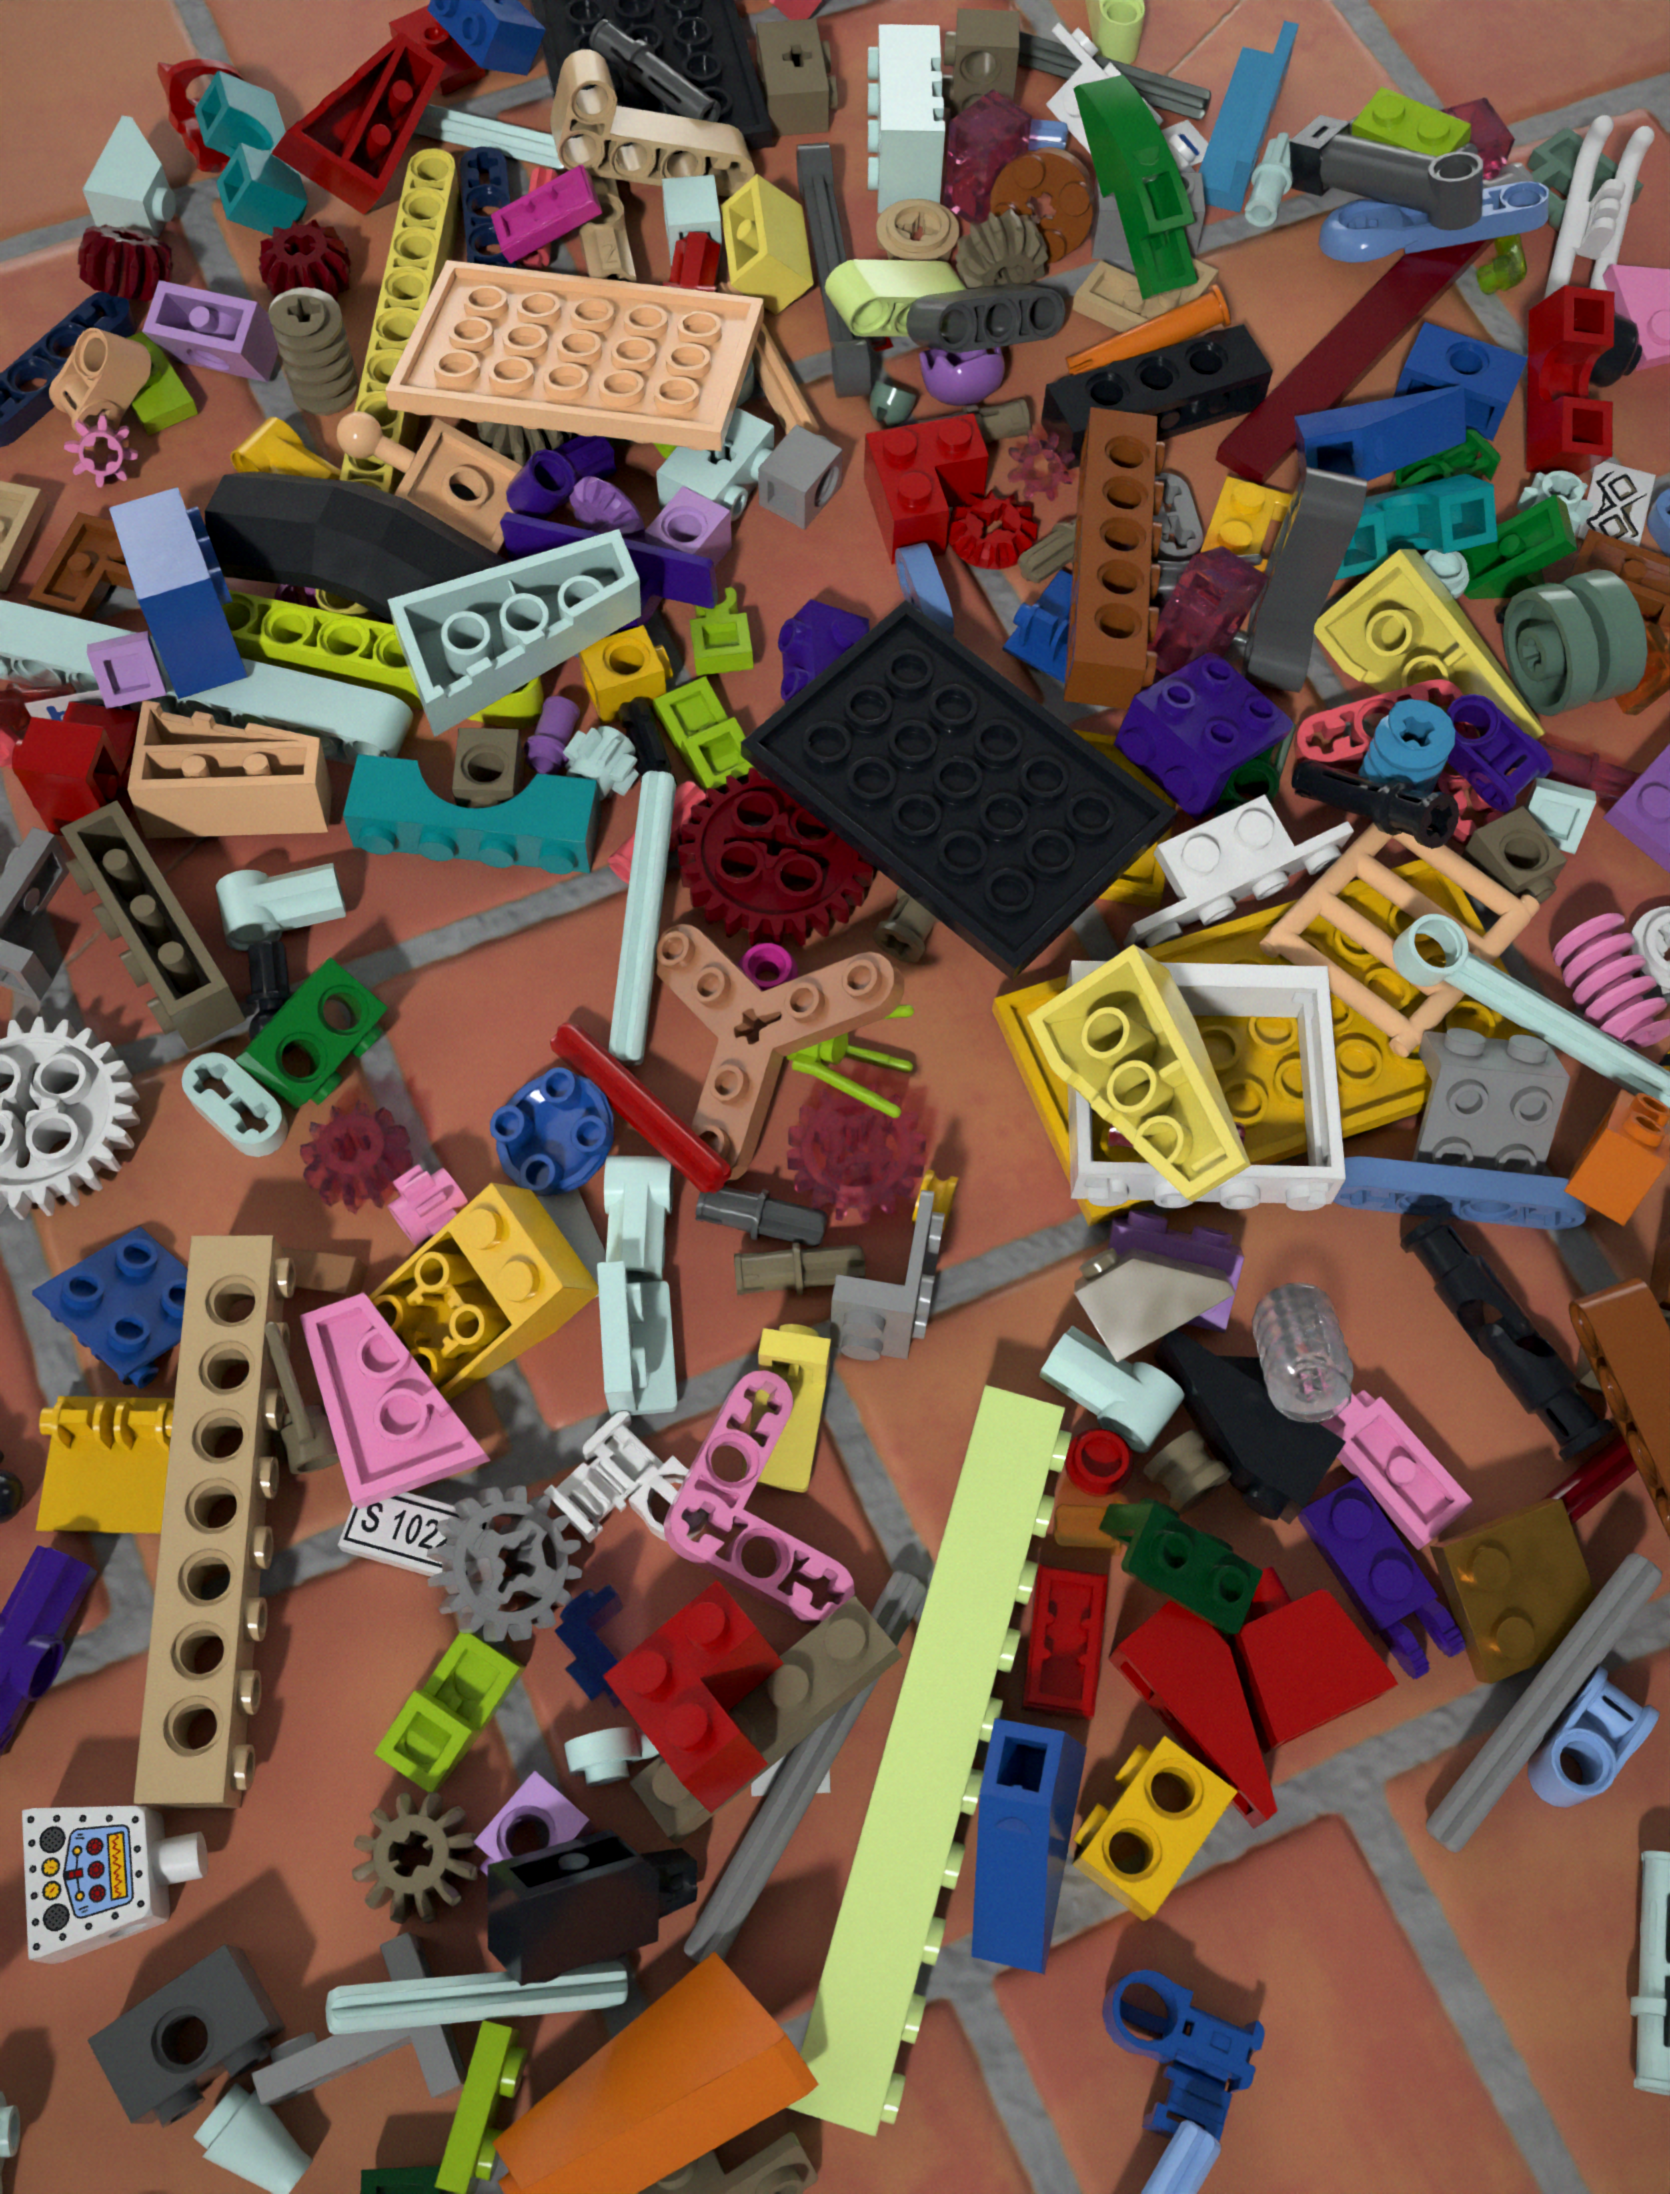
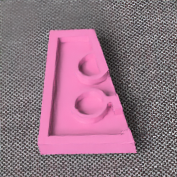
M1611 264L1602 276L1607 290L1615 292V312L1630 318L1638 327V344L1642 346V354L1636 370L1670 363V269Z
M365 1293L300 1315L351 1502L358 1509L491 1461Z

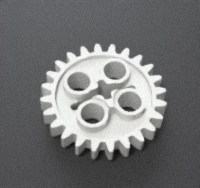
M37 1017L30 1033H24L15 1020H11L8 1025L7 1037L0 1039V1086L4 1083L12 1082L7 1090L0 1093V1140L5 1139L0 1146V1214L9 1204L14 1214L20 1220H25L30 1211L31 1204L37 1202L47 1216H51L55 1209V1198L62 1195L76 1207L80 1204L77 1190L79 1186L85 1183L94 1190L100 1191L103 1189L102 1183L96 1175L101 1167L118 1172L122 1168L113 1156V1150L132 1149L134 1147V1142L128 1133L122 1129L140 1124L139 1116L133 1107L129 1106L140 1100L136 1089L131 1082H128L133 1076L124 1061H118L119 1056L108 1041L100 1044L92 1029L88 1027L77 1035L69 1020L63 1019L52 1033L43 1017ZM36 1069V1072H35V1075H34V1079H33V1084H32L33 1071ZM78 1080L71 1090L66 1093L57 1094L63 1085ZM71 1138L64 1149L49 1154L50 1149L55 1143ZM30 1151L29 1164L26 1167H24Z

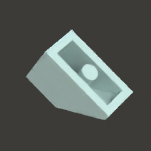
M122 115L82 190L96 226L100 227L105 224L118 228L123 226L126 229L141 230L143 234L159 238L166 222H170L174 216L176 208L175 194L169 188L160 160L133 118Z

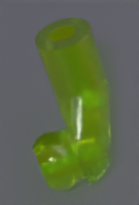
M1520 234L1496 238L1494 244L1497 257L1492 260L1493 264L1482 266L1477 272L1478 283L1483 294L1492 295L1500 289L1503 292L1508 291L1525 279L1527 263Z

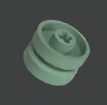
M1595 569L1571 576L1560 584L1550 582L1525 589L1512 597L1504 619L1503 639L1505 657L1515 686L1525 702L1536 713L1551 717L1578 709L1588 704L1589 701L1599 703L1625 695L1636 689L1644 676L1648 654L1646 628L1636 599L1627 584L1612 571Z

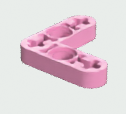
M766 1370L753 1371L745 1375L733 1387L723 1403L666 1514L664 1521L665 1538L670 1548L683 1558L794 1619L811 1626H818L854 1596L853 1579L848 1570L838 1561L744 1510L790 1417L793 1407L792 1392L786 1381L777 1374ZM761 1389L769 1394L767 1406L774 1410L775 1413L766 1412L755 1423L750 1435L738 1431L737 1429L745 1422L752 1407V1403L744 1398V1394L752 1397ZM727 1422H729L735 1429H728L726 1427ZM753 1438L761 1439V1446ZM729 1445L742 1452L747 1465V1470L742 1480L727 1482L721 1480L714 1473L711 1457L716 1448ZM699 1508L704 1509L709 1513L706 1525L722 1536L731 1531L732 1524L741 1529V1532L728 1545L724 1560L716 1555V1551L723 1546V1541L708 1534H704L696 1542L687 1537L690 1525L681 1519L682 1513L691 1516ZM759 1539L772 1546L776 1553L777 1564L771 1576L758 1578L745 1570L741 1561V1552L747 1541ZM794 1558L801 1562V1566L794 1571L793 1575L811 1583L822 1575L830 1580L827 1585V1592L835 1597L834 1603L827 1602L815 1609L810 1605L813 1593L797 1582L786 1586L785 1593L778 1590L777 1586L791 1571Z

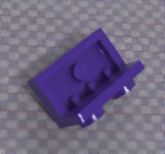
M810 599L793 618H789L783 624L778 638V648L782 652L783 680L780 691L785 704L870 631L869 619Z

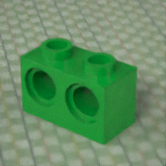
M329 957L312 972L239 1054L235 1061L293 1110L307 1103L309 1099L316 1105H319L343 1079V1076L335 1069L347 1055L352 1052L357 1058H360L383 1033L384 1030L376 1022L387 1011L388 1007ZM336 1000L346 1006L351 1018L347 1030H339L328 1024L323 1013L325 1001ZM294 1046L307 1054L310 1061V1070L306 1077H295L285 1070L281 1060L285 1047Z

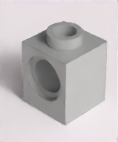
M796 424L758 467L759 505L805 530L842 486L843 449L834 445L828 438L815 435Z

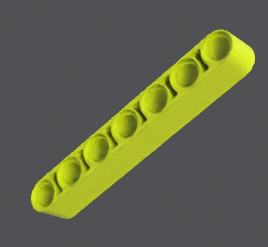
M229 590L233 602L222 605L241 658L384 692L397 697L409 707L424 710L396 636L394 625ZM540 676L516 689L519 691L509 693L467 719L510 729L532 727L539 722L545 702Z

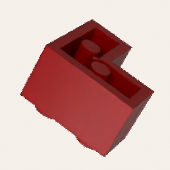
M974 413L865 433L864 481L891 565L896 564V549L915 544L926 543L930 548L932 556L945 554L949 507L964 505L969 494L977 498H984L989 455Z
M69 701L62 721L31 717L24 738L18 740L14 746L12 769L50 833L64 836L60 828L116 800L127 818H130L133 803L127 789L140 718L139 712L117 708L106 709L103 706Z
M716 1580L605 1673L603 1677L679 1781L710 1813H713L768 1765V1762L728 1711L784 1663L721 1583Z

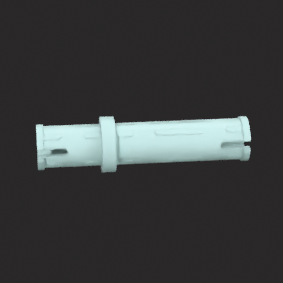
M1643 1851L1641 1853L1643 1868L1639 1994L1630 1998V2015L1638 2018L1634 2088L1670 2096V1852Z

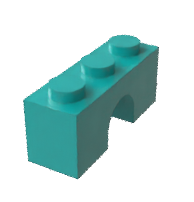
M218 70L194 111L205 146L222 152L231 158L216 181L226 218L232 222L273 236V227L287 229L291 227L293 219L296 222L300 221L305 214L308 203L307 194L299 172L271 154L286 133L274 93Z
M1461 474L1366 497L1360 521L1335 580L1372 572L1388 559V555L1396 553L1399 549H1430L1446 554L1498 541L1494 484L1468 474Z

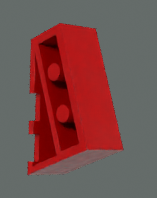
M402 31L399 32L360 66L342 85L328 94L303 119L297 121L289 128L271 154L365 215L383 195L447 63Z

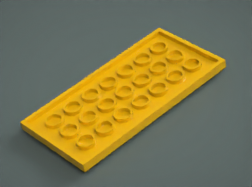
M1420 859L1390 869L1479 936L1483 937L1486 934L1462 888L1424 860ZM1361 879L1349 882L1336 896L1394 940L1416 921ZM1299 899L1144 949L1143 951L1159 963L1296 966L1281 954L1276 958L1267 956L1260 949L1259 943ZM1320 915L1299 935V937L1408 1019L1428 998V996ZM1415 934V947L1420 957L1434 967L1444 968L1446 958L1441 945L1434 938L1426 934ZM1499 956L1492 966L1510 976ZM1067 974L996 997L993 1000L992 1011L1070 1184L1068 1086L1050 1068L1027 1018L1028 1015L1065 991ZM1330 992L1342 1139L1425 1111L1432 1080L1418 1054L1420 1045L1416 1046L1407 1057L1397 1055L1389 1046L1392 1038ZM1467 994L1460 999L1432 1031L1446 1033L1451 1028H1464L1475 1031L1486 1038L1510 1040V1037L1514 1035H1528L1541 1039ZM1192 1015L1234 1122H1240L1245 1127L1244 1148L1250 1164L1269 1165L1307 1152L1297 1018ZM1092 1109L1094 1162L1149 1163L1132 1147L1108 1146L1111 1124ZM1076 1199L1089 1227L1111 1220L1114 1217L1128 1214L1130 1210H1139L1155 1204L1154 1200H1127L1121 1205L1105 1207L1091 1204L1088 1199Z

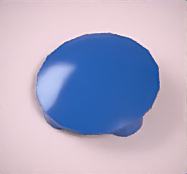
M558 1067L550 1069L544 1075L523 1085L506 1106L497 1109L490 1121V1132L497 1140L496 1151L503 1171L518 1187L530 1189L533 1193L541 1196L560 1195L586 1184L604 1165L614 1141V1115L607 1096L590 1079L576 1075L568 1069Z

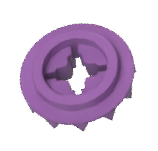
M592 476L582 478L573 486L574 491L569 496L571 505L576 509L574 516L576 520L584 525L586 530L604 534L619 529L622 538L646 543L642 517L633 502L619 488Z

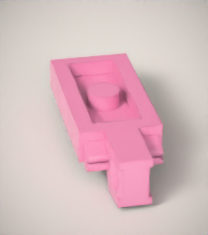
M1332 1369L1310 1385L1303 1394L1305 1400L1323 1421L1321 1425L1346 1441L1337 1458L1354 1478H1360L1374 1501L1417 1550H1420L1474 1504L1469 1495L1382 1397L1375 1400L1365 1390H1362L1355 1396Z

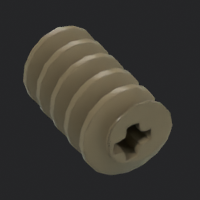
M295 288L279 294L271 302L268 315L276 342L278 343L277 346L289 387L292 391L294 403L301 410L312 415L328 416L340 412L350 405L357 395L359 381L339 304L331 295L314 288Z

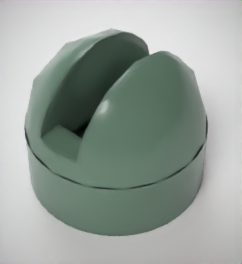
M876 380L870 396L869 407L876 421L881 422L886 416L887 425L892 427L906 420L912 411L917 395Z

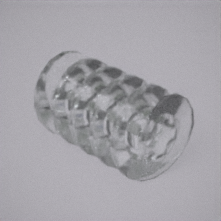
M1302 1282L1283 1284L1269 1291L1256 1305L1252 1317L1253 1336L1256 1341V1348L1260 1357V1364L1263 1369L1264 1380L1267 1384L1269 1398L1279 1412L1295 1421L1304 1423L1321 1422L1340 1414L1351 1403V1382L1354 1376L1353 1363L1348 1355V1347L1344 1342V1335L1339 1327V1319L1335 1314L1333 1302L1322 1289L1313 1284Z

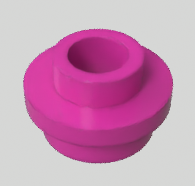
M762 943L755 945L738 962V966L763 991L798 978V967L795 959L784 948L776 944ZM765 971L773 972L778 976L773 981H761L756 977Z

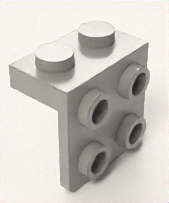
M1451 1028L1446 1033L1424 1031L1418 1054L1432 1080V1086L1412 1162L1542 1176L1570 1082L1568 1073L1550 1045L1541 1039L1528 1035H1514L1510 1037V1040L1486 1038L1475 1031L1464 1028Z
M921 1190L905 1286L836 1274L831 1302L830 1339L831 1347L841 1348V1352L844 1355L865 1361L878 1360L881 1355L908 1359L911 1337L925 1338L945 1216L944 1213L932 1212L935 1192Z

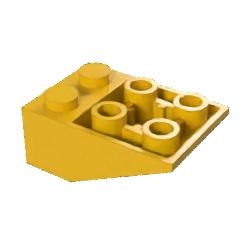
M490 1183L373 1291L368 1298L446 1402H448L555 1333L599 1293L596 1281L532 1190Z

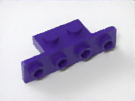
M506 512L500 520L508 557L511 561L602 534L511 512ZM623 538L640 580L641 616L616 631L623 632L642 625L646 627L662 598L709 609L715 607L719 596L714 562L710 558Z

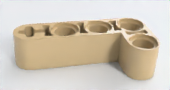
M578 50L571 53L565 59L561 67L550 116V127L559 160L567 170L583 164L592 176L662 186V179L714 174L717 195L726 197L735 194L755 176V169L743 134L736 127L728 124L617 106V96L608 65L598 52ZM596 85L592 89L581 90L585 86ZM577 134H584L583 136L578 138H571L572 136H575ZM627 143H633L632 145H629V146H623V145H625V144H627Z

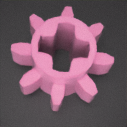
M100 413L98 425L89 428L83 421L77 419L75 427L81 435L80 442L69 440L65 441L64 449L68 452L79 453L80 460L76 462L73 473L79 475L87 469L96 475L95 482L97 487L100 488L103 486L104 476L112 473L122 481L127 480L126 471L121 465L123 459L134 460L138 457V452L135 449L123 447L122 440L128 436L129 427L125 425L116 431L107 426L105 413ZM96 437L107 438L108 447L112 450H118V454H108L106 463L95 462L94 452L85 450L84 446H94Z
M418 1164L392 1182L398 1190L399 1198L388 1204L387 1207L400 1228L416 1246L426 1238L431 1239L469 1202L457 1183L444 1168L430 1176Z

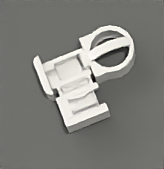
M627 1411L617 1412L586 1441L582 1449L586 1463L583 1462L556 1489L550 1485L544 1491V1494L551 1498L550 1504L561 1515L566 1514L571 1519L569 1523L589 1543L604 1530L599 1522L614 1507L622 1512L627 1507L624 1501L631 1494L632 1496L628 1498L630 1507L644 1520L652 1534L663 1541H667L664 1534V1526L653 1518L650 1507L651 1499L658 1492L665 1500L672 1504L678 1491L671 1483H683L689 1471L673 1455L663 1463L628 1429L632 1421L630 1413ZM612 1436L613 1438L605 1444V1441ZM700 1509L699 1513L696 1511L691 1516L682 1513V1517L690 1525L687 1534L689 1539L699 1534L706 1525L709 1513L704 1509Z

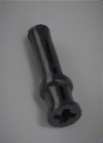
M1312 759L1302 761L1296 767L1292 776L1291 785L1292 788L1297 789L1294 792L1296 795L1371 818L1379 831L1390 835H1398L1402 832L1412 835L1418 844L1431 849L1444 845L1453 835L1458 824L1459 808L1453 796L1442 792L1427 795L1418 792L1414 784L1401 779L1393 780L1386 784L1379 783L1360 775L1326 766Z

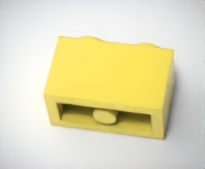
M756 174L721 205L731 286L748 297L764 298V307L777 315L794 300L802 297L814 285L802 205Z

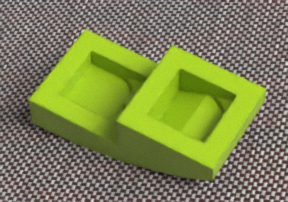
M706 676L653 699L652 708L679 755L705 791L708 788L717 791L725 788L726 776L728 775L733 776L738 781L748 777L749 768L754 766L741 756V742L746 737L736 718L732 717L729 719Z
M459 1632L424 1688L413 1691L374 1754L428 1793H436L484 1731L524 1672L526 1666L492 1642H485L484 1637L479 1633L464 1634Z

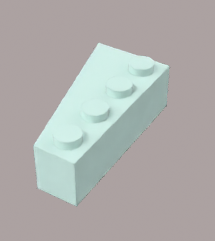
M879 24L878 47H868L867 79L877 80V83H868L867 114L868 116H877V120H868V153H877V157H868V191H877V213H882L890 205L907 199H926L940 204L945 121L942 118L944 115V101L942 97V71H940L939 25Z

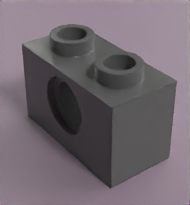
M224 1944L87 2041L131 2124H152L159 2120L162 2128H165L182 2119L201 2105L205 2097L200 2089L222 2073L228 2071L231 2079L236 2078L268 2057L272 2050L268 2041L283 2031L286 2026L244 1951L240 1948ZM194 2018H199L207 2028V2046L197 2060L187 2064L178 2054L177 2038L187 2022Z

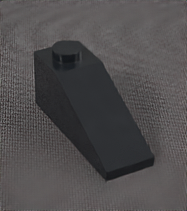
M1174 1329L1163 1336L1154 1358L1161 1370L1171 1377L1184 1392V1399L1181 1403L1215 1459L1222 1461L1232 1474L1228 1478L1229 1482L1233 1487L1244 1493L1242 1499L1253 1511L1270 1520L1281 1518L1290 1525L1305 1507L1346 1441L1179 1330Z

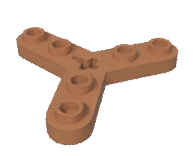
M680 924L669 928L660 936L656 949L654 969L656 974L719 1039L691 1130L730 1165L731 1177L724 1185L738 1180L747 1171L753 1159L783 1058L879 1021L893 1013L901 1003L904 994V978L900 970L883 955L874 952L860 953L763 991L711 938L694 926ZM760 1019L768 1026L759 1031V1041L754 1043L746 1035L754 1031V1021Z

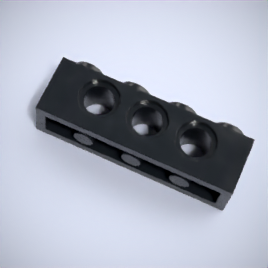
M1241 324L1222 331H1212L1196 339L1173 346L1162 347L1156 351L1124 361H1115L1107 366L1075 376H1066L1056 382L1046 384L1041 424L1066 469L1070 470L1080 466V451L1091 407L1157 416L1156 440L1162 441L1253 412L1266 398L1273 370L1245 325Z

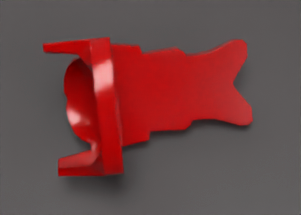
M191 59L181 61L175 65L158 62L157 74L166 93L169 105V122L175 131L182 135L186 149L196 158L197 169L210 173L223 172L231 158L222 152L205 146L194 111L201 98L188 99L186 97V90L190 82L201 75H215L219 70L244 81L241 73L235 67L225 62L212 59Z

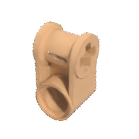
M89 328L78 337L74 350L60 373L52 381L49 388V398L58 410L68 413L72 419V428L79 438H81V435L76 430L75 421L80 419L88 428L98 425L100 411L106 415L107 426L116 431L123 415L138 391L146 384L151 371L150 354L147 348L139 342L98 328ZM65 392H67L71 397L70 400L65 395ZM96 437L95 442L103 441L107 438Z

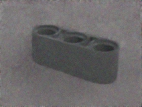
M1019 283L931 294L918 298L911 305L907 313L906 327L911 340L919 346L950 353H963L1051 338L1060 330L1064 322L1065 304L1061 295L1054 289Z

